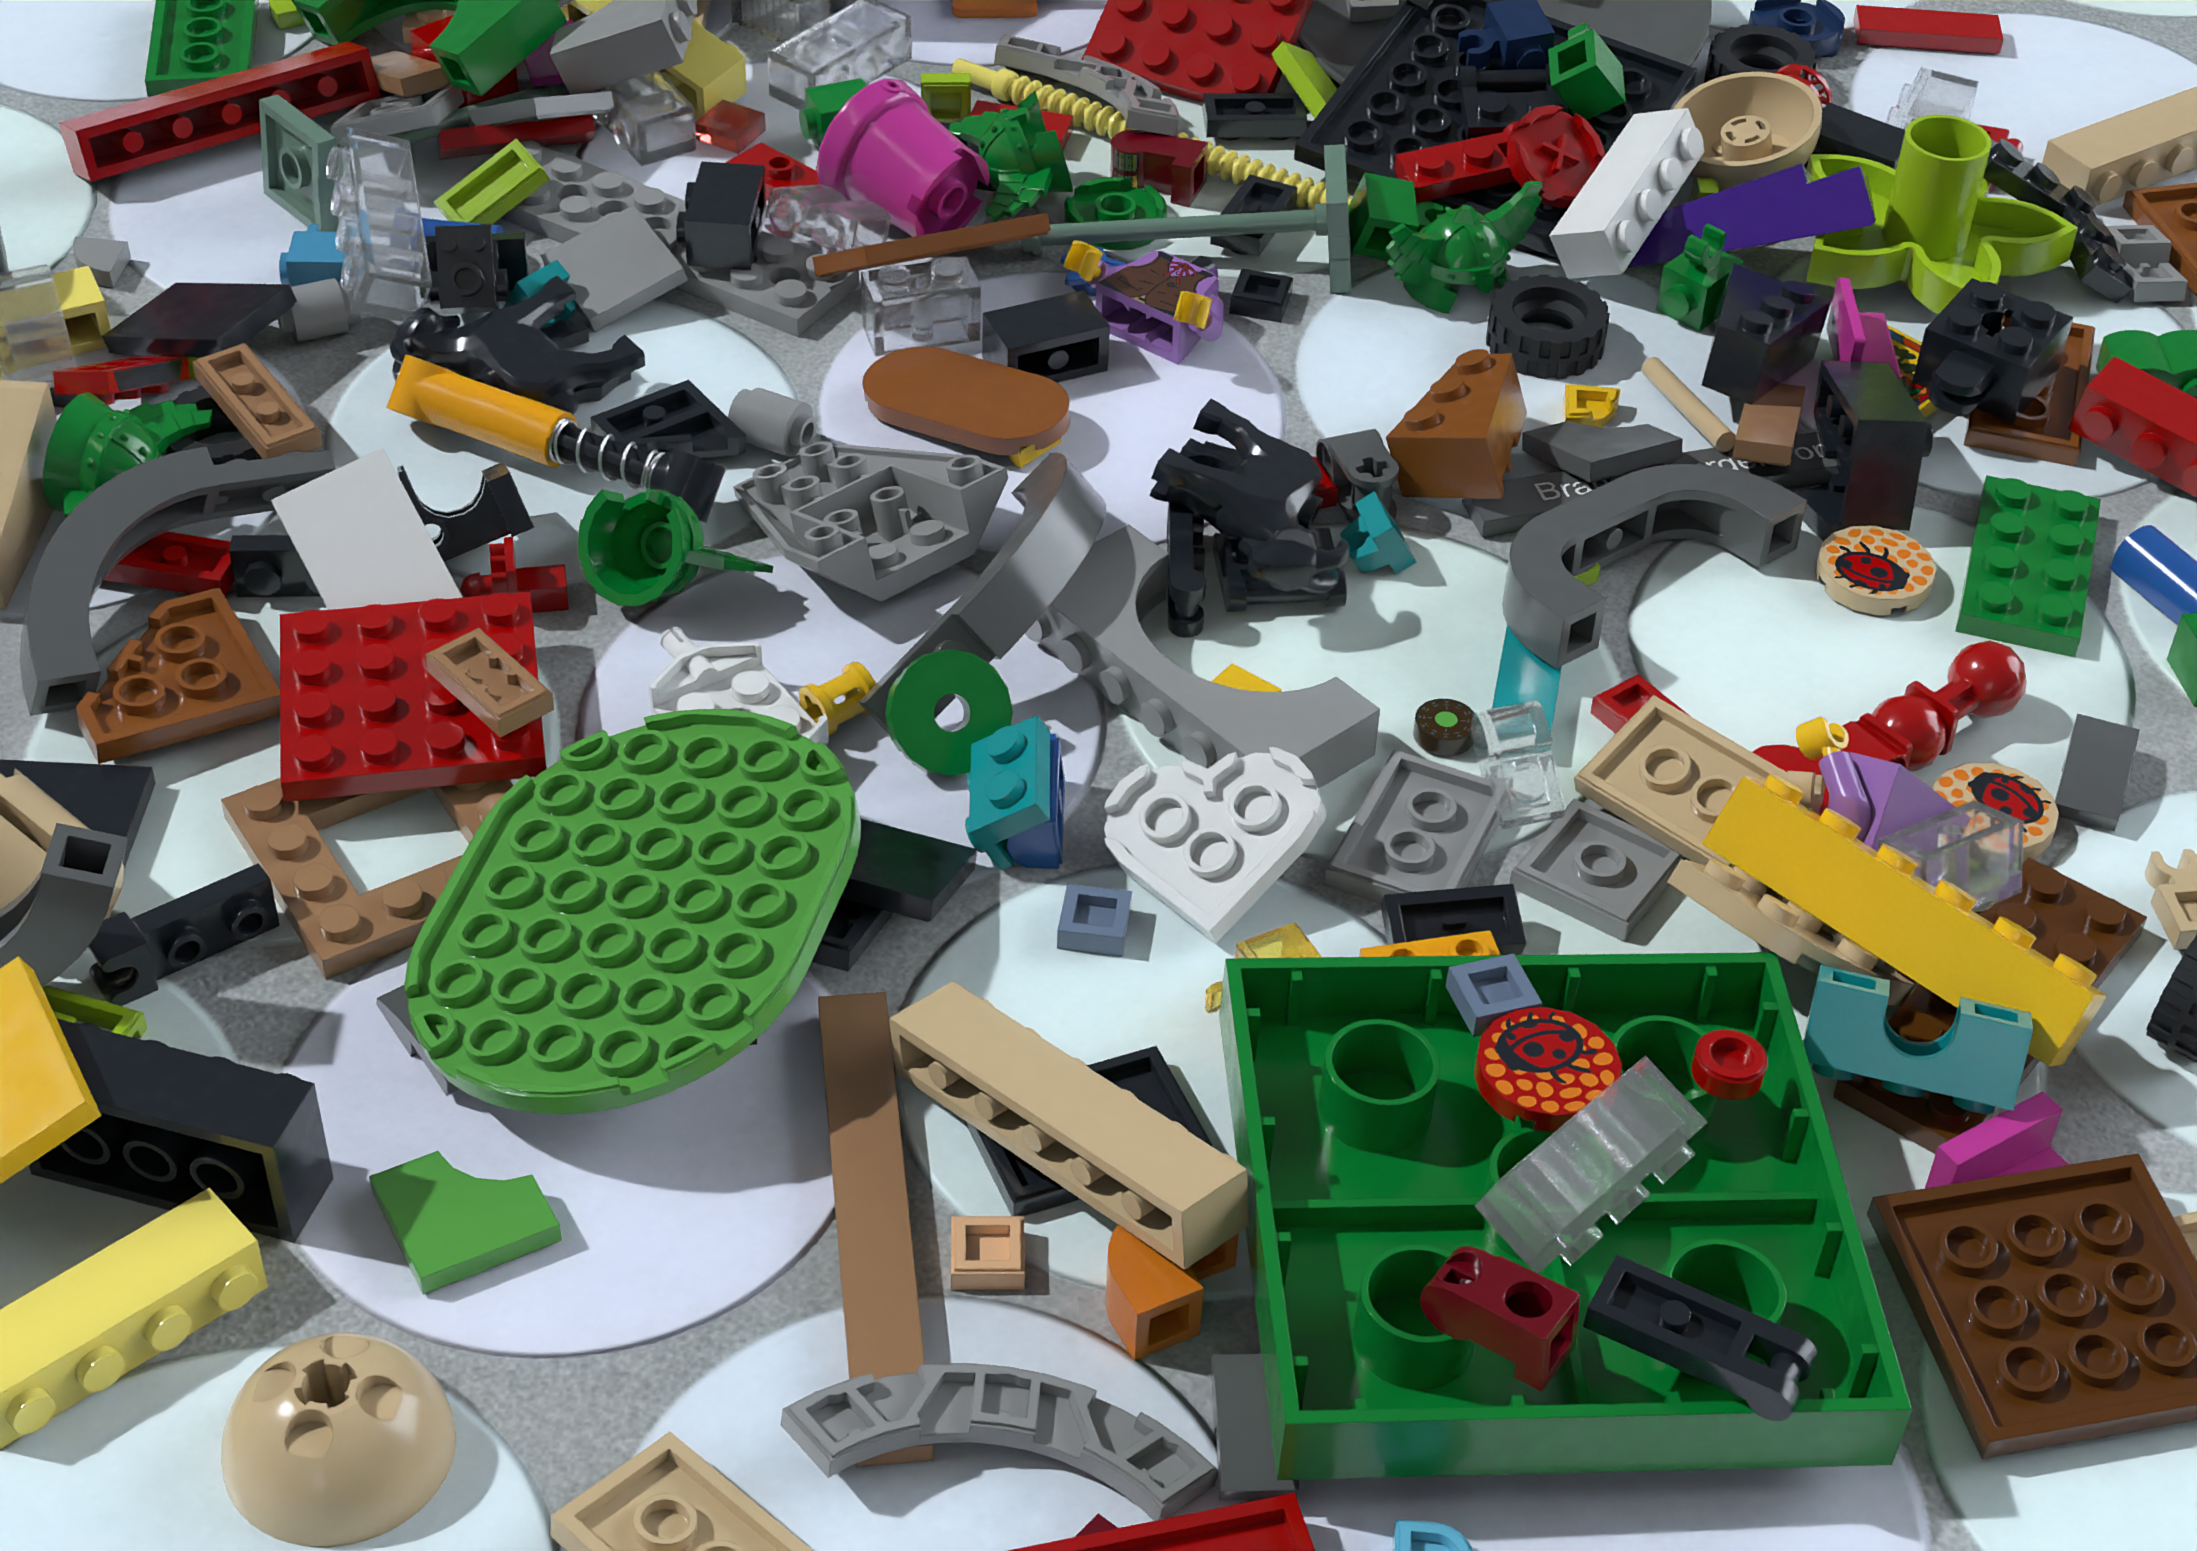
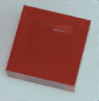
M722 99L695 122L696 140L739 154L766 131L765 113Z

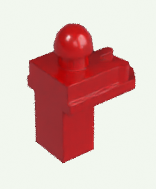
M505 537L504 543L489 544L490 575H480V572L470 574L462 580L460 585V591L464 597L530 591L533 613L569 610L565 564L517 568L513 537Z

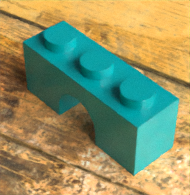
M1820 965L1803 1037L1808 1061L1813 1064L1812 1070L1814 1072L1837 1080H1852L1854 1074L1883 1080L1882 1086L1885 1089L1904 1096L1922 1097L1925 1090L1953 1096L1952 1102L1956 1106L1977 1113L1992 1114L1995 1112L1996 1107L2014 1110L2033 1033L2030 1012L1960 997L1954 1022L1944 1035L1928 1042H1914L1899 1036L1890 1027L1886 1019L1885 1012L1889 999L1890 980Z

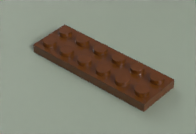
M2030 857L2027 858L1979 914L1993 924L2002 916L2026 929L2036 937L2031 948L2053 962L2061 953L2087 967L2097 975L2092 983V986L2097 989L2141 936L2147 920V916ZM1919 984L1888 1020V1023L1899 1036L1907 1040L1928 1042L1941 1037L1950 1029L1954 1022L1957 1008ZM2028 1053L2020 1085L2040 1062ZM1854 1074L1852 1080H1837L1833 1098L1934 1154H1936L1939 1145L1993 1118L2002 1109L1996 1107L1995 1112L1992 1114L1972 1112L1956 1106L1952 1102L1953 1096L1925 1090L1922 1097L1904 1096L1885 1089L1882 1086L1883 1080Z

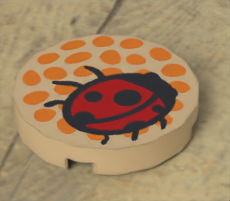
M1852 526L1834 532L1822 542L1815 568L1817 580L1821 578L1826 584L1824 591L1834 601L1853 611L1875 616L1891 615L1892 608L1906 606L1905 612L1917 609L1929 598L1936 572V566L1931 554L1917 540L1899 531L1878 526Z
M1966 763L1946 770L1934 782L1933 790L1966 815L1961 827L1948 846L1950 849L1952 848L1975 861L1985 862L1986 856L2003 858L2001 865H2018L2024 863L2028 857L2032 859L2038 858L2051 845L2059 816L2054 798L2038 780L2018 769L1995 763Z

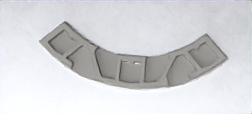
M976 1363L919 1365L918 1372L891 1375L874 1379L873 1374L854 1377L816 1391L783 1408L780 1424L827 1478L856 1463L907 1447L960 1442L995 1444L1035 1452L1081 1469L1112 1486L1134 1502L1154 1521L1170 1517L1213 1488L1219 1472L1192 1445L1143 1412H1140L1136 1417L1117 1406L1096 1398L1097 1390L1053 1375L1009 1366Z

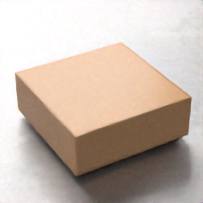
M951 1216V1290H1024V1216Z

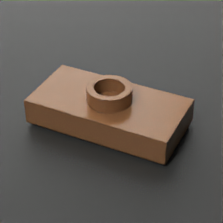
M480 628L425 654L427 671L500 738L554 710L553 693Z

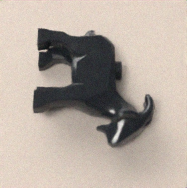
M558 276L547 281L539 294L518 304L492 311L480 319L458 327L461 322L458 315L442 316L429 307L419 308L399 325L390 345V352L394 359L392 374L395 381L404 357L407 354L441 367H449L467 374L472 380L569 412L572 415L577 411L578 404L600 401L615 387L630 381L631 373L645 366V354L626 335L620 337L613 344L612 349L597 353L566 351L569 348L589 342V328L583 322L575 324L571 320L565 322L561 318L553 325L541 328L551 318L565 312L564 304L576 299L575 291Z
M1210 399L1200 410L1193 429L1206 434L1218 435L1236 449L1208 441L1202 444L1192 438L1182 447L1180 453L1168 448L1158 460L1151 477L1157 483L1152 488L1150 497L1164 502L1181 503L1206 520L1226 538L1239 542L1238 549L1249 559L1246 570L1252 576L1264 580L1273 588L1283 591L1299 589L1315 594L1328 593L1337 586L1339 574L1335 569L1341 567L1348 560L1350 545L1346 540L1342 539L1336 548L1323 550L1318 546L1313 533L1309 531L1323 502V498L1316 495L1323 477L1319 466L1309 452L1260 431L1248 419L1235 414L1224 405Z

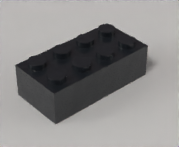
M57 1019L101 1116L29 1165L31 1175L169 1211L210 1188L248 1231L292 1243L296 1242L334 1179L315 1083L304 1081L288 1073L276 1074L237 1064L220 1056L209 1057L169 1047L156 1040H141L105 1031L88 1023L77 1024Z

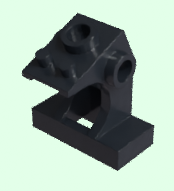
M491 224L435 226V236L416 237L415 240L420 295H429L430 304L440 305L443 314L483 313L500 309V302H509V291L513 290L516 282L529 275L525 232L492 234Z
M503 462L482 470L480 487L474 499L464 507L448 512L435 510L424 504L415 493L404 466L397 467V475L424 526L435 524L440 527L437 536L431 539L444 562L510 534L514 537L534 528L511 473Z

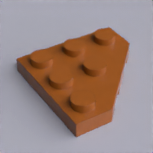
M215 588L160 602L148 616L149 627L140 639H130L107 667L108 679L96 693L88 691L76 706L79 728L98 764L278 716L280 715V688L221 589Z

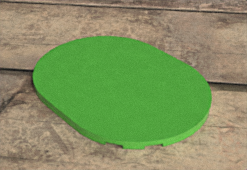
M728 709L673 711L644 717L646 725L612 736H608L605 730L590 735L559 751L562 759L541 772L534 779L528 775L521 778L501 797L475 832L423 924L408 960L404 986L408 997L410 1023L425 1055L435 1069L462 1091L493 1105L536 1114H579L616 1109L672 1092L722 1066L748 1047L776 1020L796 994L839 902L858 855L861 838V819L857 800L846 775L845 768L824 743H815L798 734L795 725L767 715Z

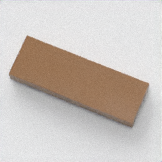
M399 51L371 57L380 90L404 98H410L448 87L451 84L439 63Z
M243 343L192 361L195 378L262 459L279 457L294 451L306 453L322 447L321 434L318 427L246 344Z
M1778 384L1752 405L1744 402L1732 458L1740 461L1785 467L1790 465L1806 387Z

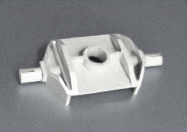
M673 627V633L670 629H667L662 634L660 645L663 649L667 650L674 660L649 684L650 707L655 715L694 709L747 711L791 723L796 726L798 734L815 743L820 742L827 746L829 742L828 718L822 715L819 717V721L815 723L762 664V650L759 642L697 646L691 642L680 627Z

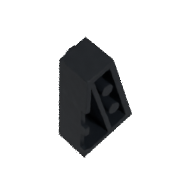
M1733 263L1701 386L1752 405L1814 359L1831 300L1815 294L1816 290L1806 283L1798 281L1783 282Z
M1821 360L1813 414L1824 458H1835L1839 474H1831L1830 483L1833 492H1844L1842 509L1839 511L1841 528L1878 526L1891 530L1910 531L1922 457L1930 455L1933 444V428L1931 423L1926 420L1918 404L1913 401L1905 389L1904 383L1900 382L1888 363Z

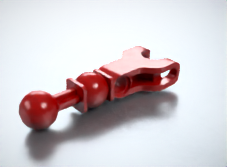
M1991 640L1971 644L1961 649L1948 669V684L1938 691L1933 692L1920 682L1913 681L1907 685L1904 695L1888 698L1879 703L1872 714L1865 713L1858 721H1850L1844 724L1842 727L1847 730L1849 742L1847 747L1841 751L1853 752L1901 764L1910 772L1924 769L1930 766L1938 755H1945L1951 751L1958 721L1967 714L1984 719L2003 715L2013 710L2026 691L2027 680L2024 662L2009 646ZM1784 744L1766 745L1753 751L1754 754L1785 772H1788V770L1814 772L1816 775H1822L1818 763L1823 757L1809 760L1803 755L1799 747ZM1826 785L1822 805L1819 809L1820 816L1825 808H1828L1829 793Z

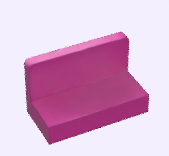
M1838 278L1826 328L1834 361L1888 363L1901 382L1902 376L1884 313L1859 312L1850 278Z
M2042 1091L2014 1106L2013 1111L2006 1110L1939 1145L1925 1188L2069 1165L2050 1147L2063 1109Z

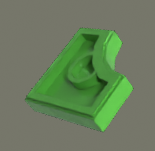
M435 1151L369 1176L372 1193L423 1295L562 1241L560 1224L532 1174L508 1180L475 1178L453 1168L439 1151Z

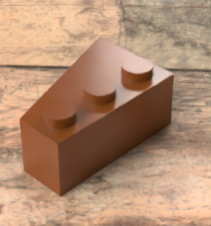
M1475 349L1461 354L1448 371L1431 385L1430 390L1412 409L1405 413L1404 418L1385 437L1390 455L1399 466L1397 480L1402 497L1503 498L1505 491L1502 482L1503 475L1511 470L1512 460L1510 451L1512 447L1518 446L1527 415L1512 353L1489 354L1487 350Z

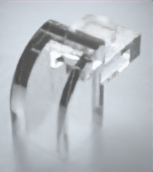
M1534 700L1473 712L1470 727L1481 776L1490 781L1501 830L1563 818L1566 808L1551 751L1553 739L1540 702Z

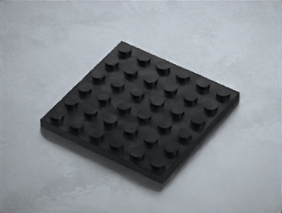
M1407 0L1295 143L1294 160L1325 171L1324 145L1345 144L1347 180L1359 184L1365 172L1399 179L1394 171L1396 154L1466 140L1458 95L1457 75L1459 65H1466L1467 51L1461 53L1457 51L1458 34L1467 29H1483L1487 3L1502 0H1434L1427 10ZM1546 16L1555 31L1553 47L1569 40L1568 31L1576 26ZM1598 34L1623 66L1626 102L1587 119L1599 135L1605 153L1609 151L1634 114L1673 110L1677 102L1690 92L1694 86L1697 68ZM1490 61L1486 67L1476 70H1496L1492 61ZM1543 89L1478 91V93L1536 92L1543 91ZM1567 106L1568 114L1574 116L1572 111ZM1516 181L1423 202H1434L1442 205L1444 208L1443 213L1446 212L1445 207H1450L1454 210L1462 205H1469L1475 211L1485 215L1498 209L1506 201H1509L1522 187ZM1540 203L1534 213V216L1537 218L1524 233L1526 238L1519 244L1559 258L1549 235L1569 207L1558 208Z

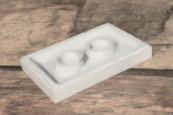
M383 447L271 500L328 610L364 607L370 604L387 605L428 601L435 598H463Z

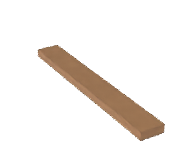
M886 992L819 996V1024L849 1379L867 1374H873L874 1379L891 1375L918 1372V1366L925 1364L887 994ZM933 1444L907 1447L883 1453L856 1463V1467L933 1461Z

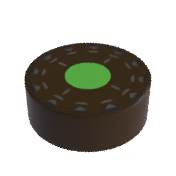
M1444 698L1433 699L1425 702L1417 709L1413 736L1416 743L1429 753L1438 756L1459 755L1468 751L1474 744L1477 717L1474 711L1462 702Z

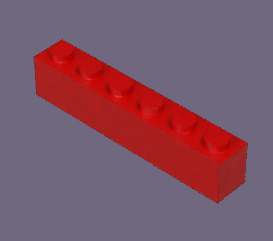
M347 41L59 122L58 124L73 172L92 182L261 133L259 99L278 94L308 118L361 104L365 101L381 98L369 49Z

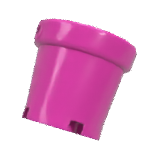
M887 78L865 86L844 104L830 123L822 140L816 166L820 187L833 199L848 207L866 209L912 237L965 228L978 212L983 202L973 195L977 182L980 180L988 186L990 178L988 163L977 153L965 146L929 114L927 103L903 80Z

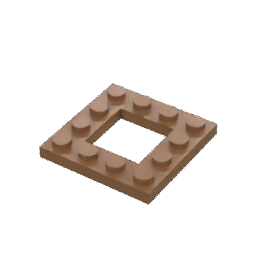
M280 778L225 797L221 799L227 823L254 865L259 863L270 877L274 898L327 980L413 946L423 924L462 855L359 895L318 831L431 789L467 842L470 843L487 814L514 785L508 779L284 802Z

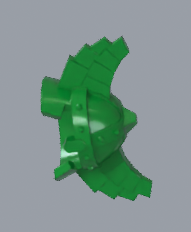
M1035 91L1025 98L1015 110L1003 108L1001 113L984 111L982 115L965 116L962 122L950 123L949 131L956 138H962V140L979 146V156L988 163L989 182L993 189L997 191V194L985 212L994 222H997L1005 215L1013 217L1022 209L1031 208L1040 197H1046L1047 192H1073L1069 170L1056 131H1046Z
M1527 181L1522 189L1509 201H1506L1498 209L1485 215L1475 211L1472 206L1462 205L1454 210L1450 207H1445L1446 212L1437 215L1435 221L1422 228L1420 232H1414L1401 223L1388 231L1392 241L1386 247L1390 257L1387 264L1396 271L1394 276L1399 281H1403V287L1412 299L1429 309L1449 314L1458 295V291L1452 289L1450 284H1476L1480 291L1488 294L1493 289L1494 279L1496 278L1501 289L1504 283L1511 280L1506 267L1507 261L1511 259L1508 253L1526 238L1524 233L1537 218L1534 216V213L1542 200L1538 193L1543 183L1540 181Z
M90 392L77 395L64 408L54 425L46 449L43 467V487L49 506L58 512L64 511V517L66 518L81 501L101 485L122 472L149 460L161 457V454L169 445L182 439V437L192 434L197 430L210 428L213 410L198 411L196 404L174 405L173 400L153 405L145 402L130 410L114 411Z
M648 488L645 492L625 500L623 494L602 489L587 506L584 517L580 520L578 556L585 578L599 596L618 606H640L651 600L657 601L659 597H669L682 592L696 576L699 566L742 572H773V565L704 546V535L698 516L682 497H677L668 491Z

